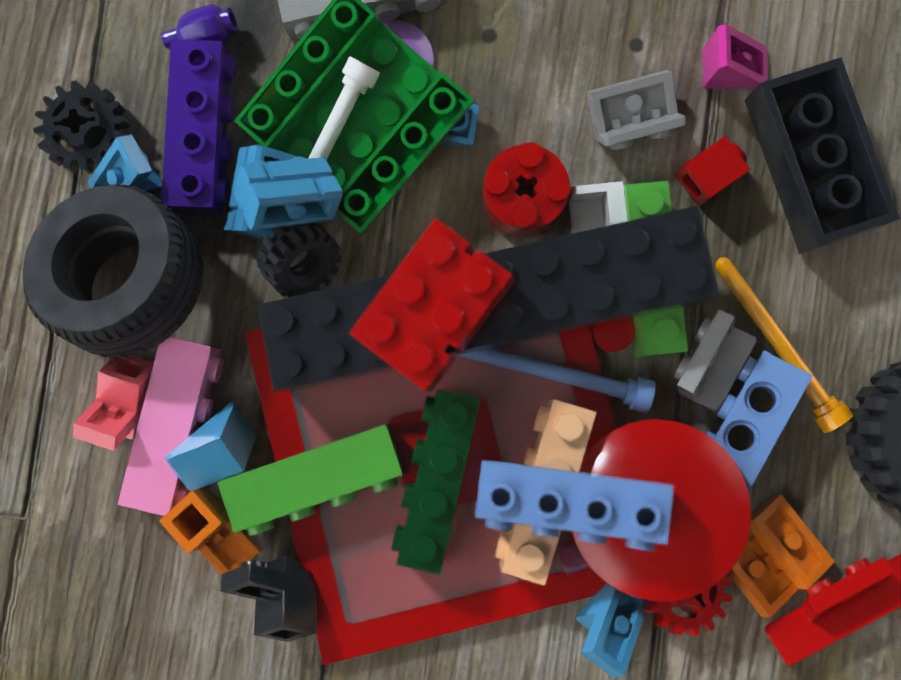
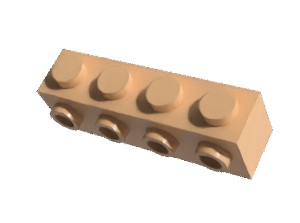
M555 399L548 400L547 407L540 405L533 426V430L539 432L534 449L527 447L522 465L579 472L597 412ZM513 523V530H509L508 533L501 532L495 551V558L500 559L501 572L545 586L559 537L532 534V525Z

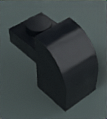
M283 556L267 563L255 560L245 561L240 564L239 568L222 574L220 592L256 600L255 636L290 642L317 633L316 590L306 569L295 559Z

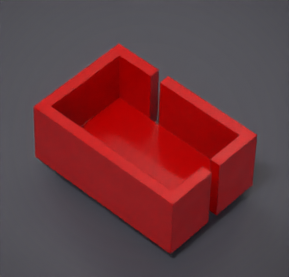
M435 218L349 334L421 390L432 392L456 361V358L450 353L445 352V349L451 344L463 352L515 283V280L511 273L477 249L474 252L469 242Z

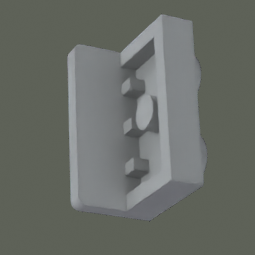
M664 70L587 91L595 139L605 146H610L611 150L630 147L635 144L634 139L649 135L650 139L668 137L675 133L674 128L686 125L685 115L679 114L677 110L672 71Z
M720 309L713 321L708 318L703 321L695 337V341L700 343L693 357L684 356L674 378L679 380L677 387L680 395L713 412H718L722 407L757 341L754 336L735 328V317Z

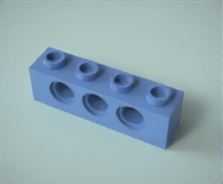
M763 351L758 359L749 356L737 378L744 382L737 397L728 394L717 414L718 417L723 419V422L716 435L710 431L706 433L718 442L735 461L745 480L748 492L813 375L766 351ZM763 389L771 395L773 402L768 412H757L750 406L749 395L752 390ZM743 426L750 431L752 442L746 450L738 451L730 446L728 433L732 427Z

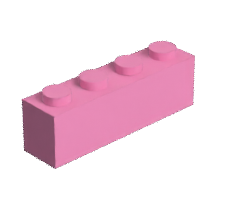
M172 337L158 345L117 505L164 516L190 492L164 457L210 420L214 406L213 400L209 399L213 382H219L224 367V359L220 358L221 349Z

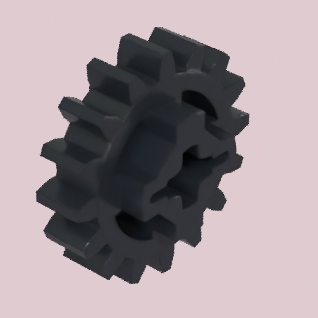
M75 80L71 83V91L67 92L59 85L55 87L58 95L55 100L44 96L42 100L48 106L46 112H35V116L43 121V125L33 128V132L44 138L38 144V147L47 154H50L48 158L50 161L58 166L63 164L64 168L73 173H76L80 166L86 173L93 174L94 164L97 163L99 165L116 137L124 136L121 130L131 126L130 122L121 116L126 111L125 107L118 101H115L116 97L105 88L101 91L94 82L90 81L84 89ZM91 103L102 107L105 114L95 111L91 107ZM64 140L69 143L74 152L65 150L60 141Z

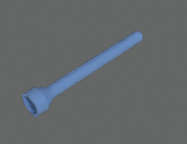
M497 348L458 355L622 399V403L629 405L630 410L645 414L649 412L655 394L656 382L654 380L636 377L635 380L628 378L624 382Z

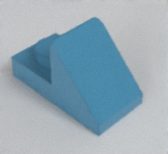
M132 134L116 137L87 182L90 188L124 184L144 189L151 194L162 187V181L147 155L140 150Z
M607 583L575 616V619L589 630L581 653L612 678L625 677L646 614L642 608L649 600L628 595Z

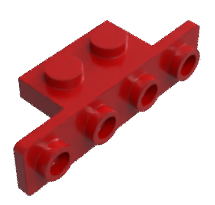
M901 554L888 561L883 557L873 563H870L867 558L855 562L844 570L847 577L834 584L829 578L814 584L806 590L809 597L806 598L800 608L766 625L764 631L785 665L790 667L901 608Z

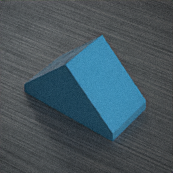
M230 402L166 455L164 459L189 491L200 489L243 472L257 435L236 404Z

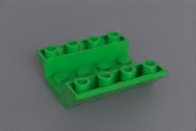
M332 0L234 121L260 145L308 159L345 86L342 82L345 76L342 70L349 56L380 72L373 89L368 87L365 94L360 93L326 160L332 170V176H335L342 189V198L337 213L360 234H363L474 104L475 100L442 71L439 73L385 26L377 14L361 0Z

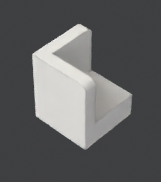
M623 181L571 187L568 197V209L572 234L628 221Z

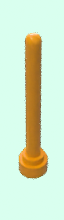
M727 257L719 258L715 263L717 272L780 359L813 375L731 260ZM813 375L804 392L814 404L812 408L815 413L814 421L823 433H828L849 421L853 417V413L843 400L838 401L835 396L829 397Z

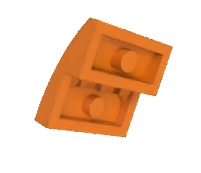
M777 494L751 512L750 530L746 545L737 563L728 575L760 616L771 618L798 589L810 588L835 561L783 495Z

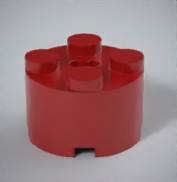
M526 142L502 151L493 159L484 178L482 200L484 212L488 220L500 232L510 236L526 238L535 237L546 232L555 224L567 203L571 189L567 171L555 154L539 146L537 143ZM519 186L523 189L528 187L532 189L531 198L527 194L519 197L517 195Z

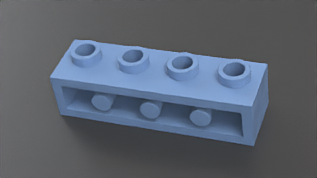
M482 460L475 517L486 519L485 527L492 529L513 530V523L532 525L531 533L536 535L559 537L561 529L579 532L578 540L606 544L607 536L625 538L626 547L654 551L655 543L667 544L673 486L658 482Z

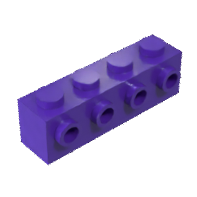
M171 39L161 201L175 214L222 216L223 204H228L229 181L224 178L225 163H230L232 158V144L230 138H227V123H232L234 119V102L232 97H229L230 82H235L236 61L233 56H230L222 41Z

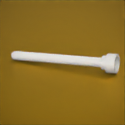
M349 56L342 70L345 74L342 80L345 86L309 158L325 157L327 160L360 93L365 94L368 87L373 89L380 72Z

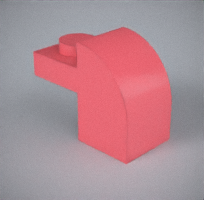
M135 356L111 358L98 371L96 400L73 423L72 437L113 451L125 438L133 440L154 362Z

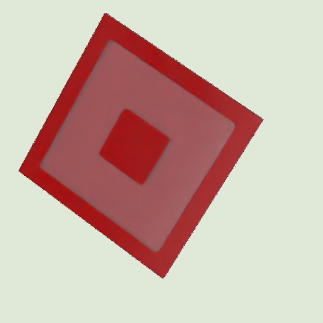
M590 327L495 347L602 376ZM262 328L245 332L275 462L389 423L405 470L403 475L396 477L398 485L377 493L373 492L372 486L355 491L356 500L336 507H332L330 500L314 505L315 514L291 522L288 514L298 561L308 572L316 590V638L323 665L593 597L607 584L588 565L576 545L572 531L561 530L545 586L501 572L500 559L495 558V551L501 532L508 533L509 530L485 527L486 519L476 518L475 513L482 460L522 464L527 447L534 449L539 432L534 431L533 426L540 405L547 407L548 400L555 399L597 412L585 449V456L597 441L616 429L608 395L461 356H453L456 358V361L432 392H424L395 369L290 392L274 391ZM437 389L481 399L440 575L396 565L399 552L391 551L397 524L406 525L409 509L401 507L407 481L415 483L419 466L411 464L417 438L425 440L429 423L421 421L427 396L435 397Z

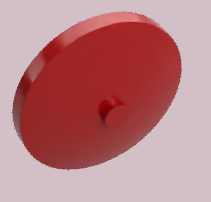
M643 420L629 423L609 432L597 441L583 457L579 470L582 473L658 482L673 486L667 544L655 543L654 551L626 547L625 538L607 536L606 544L578 540L579 532L572 531L576 545L583 558L605 582L617 590L640 599L677 601L690 598L710 589L721 581L737 563L746 545L750 530L751 505L745 480L735 461L710 436L696 428L675 421Z

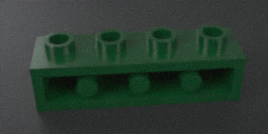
M437 389L435 397L427 396L421 421L429 423L425 440L417 438L411 464L419 466L415 483L407 481L401 507L409 509L406 525L397 524L391 546V551L399 552L396 565L437 575L441 574L480 398Z

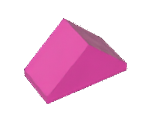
M728 24L718 26L702 49L703 88L755 89L760 83L768 81L767 47Z

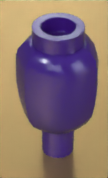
M209 4L183 14L177 23L176 29L161 33V39L166 49H170L171 39L222 41L225 44L228 42L231 34L238 32V24L233 11L229 7L221 9L217 5Z

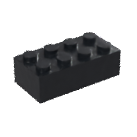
M842 57L762 82L745 99L799 254L878 229L900 219Z

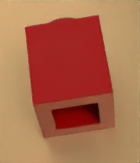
M725 135L685 163L674 175L695 204L700 207L739 180L751 169L746 164L747 158L743 150L737 144L731 143Z

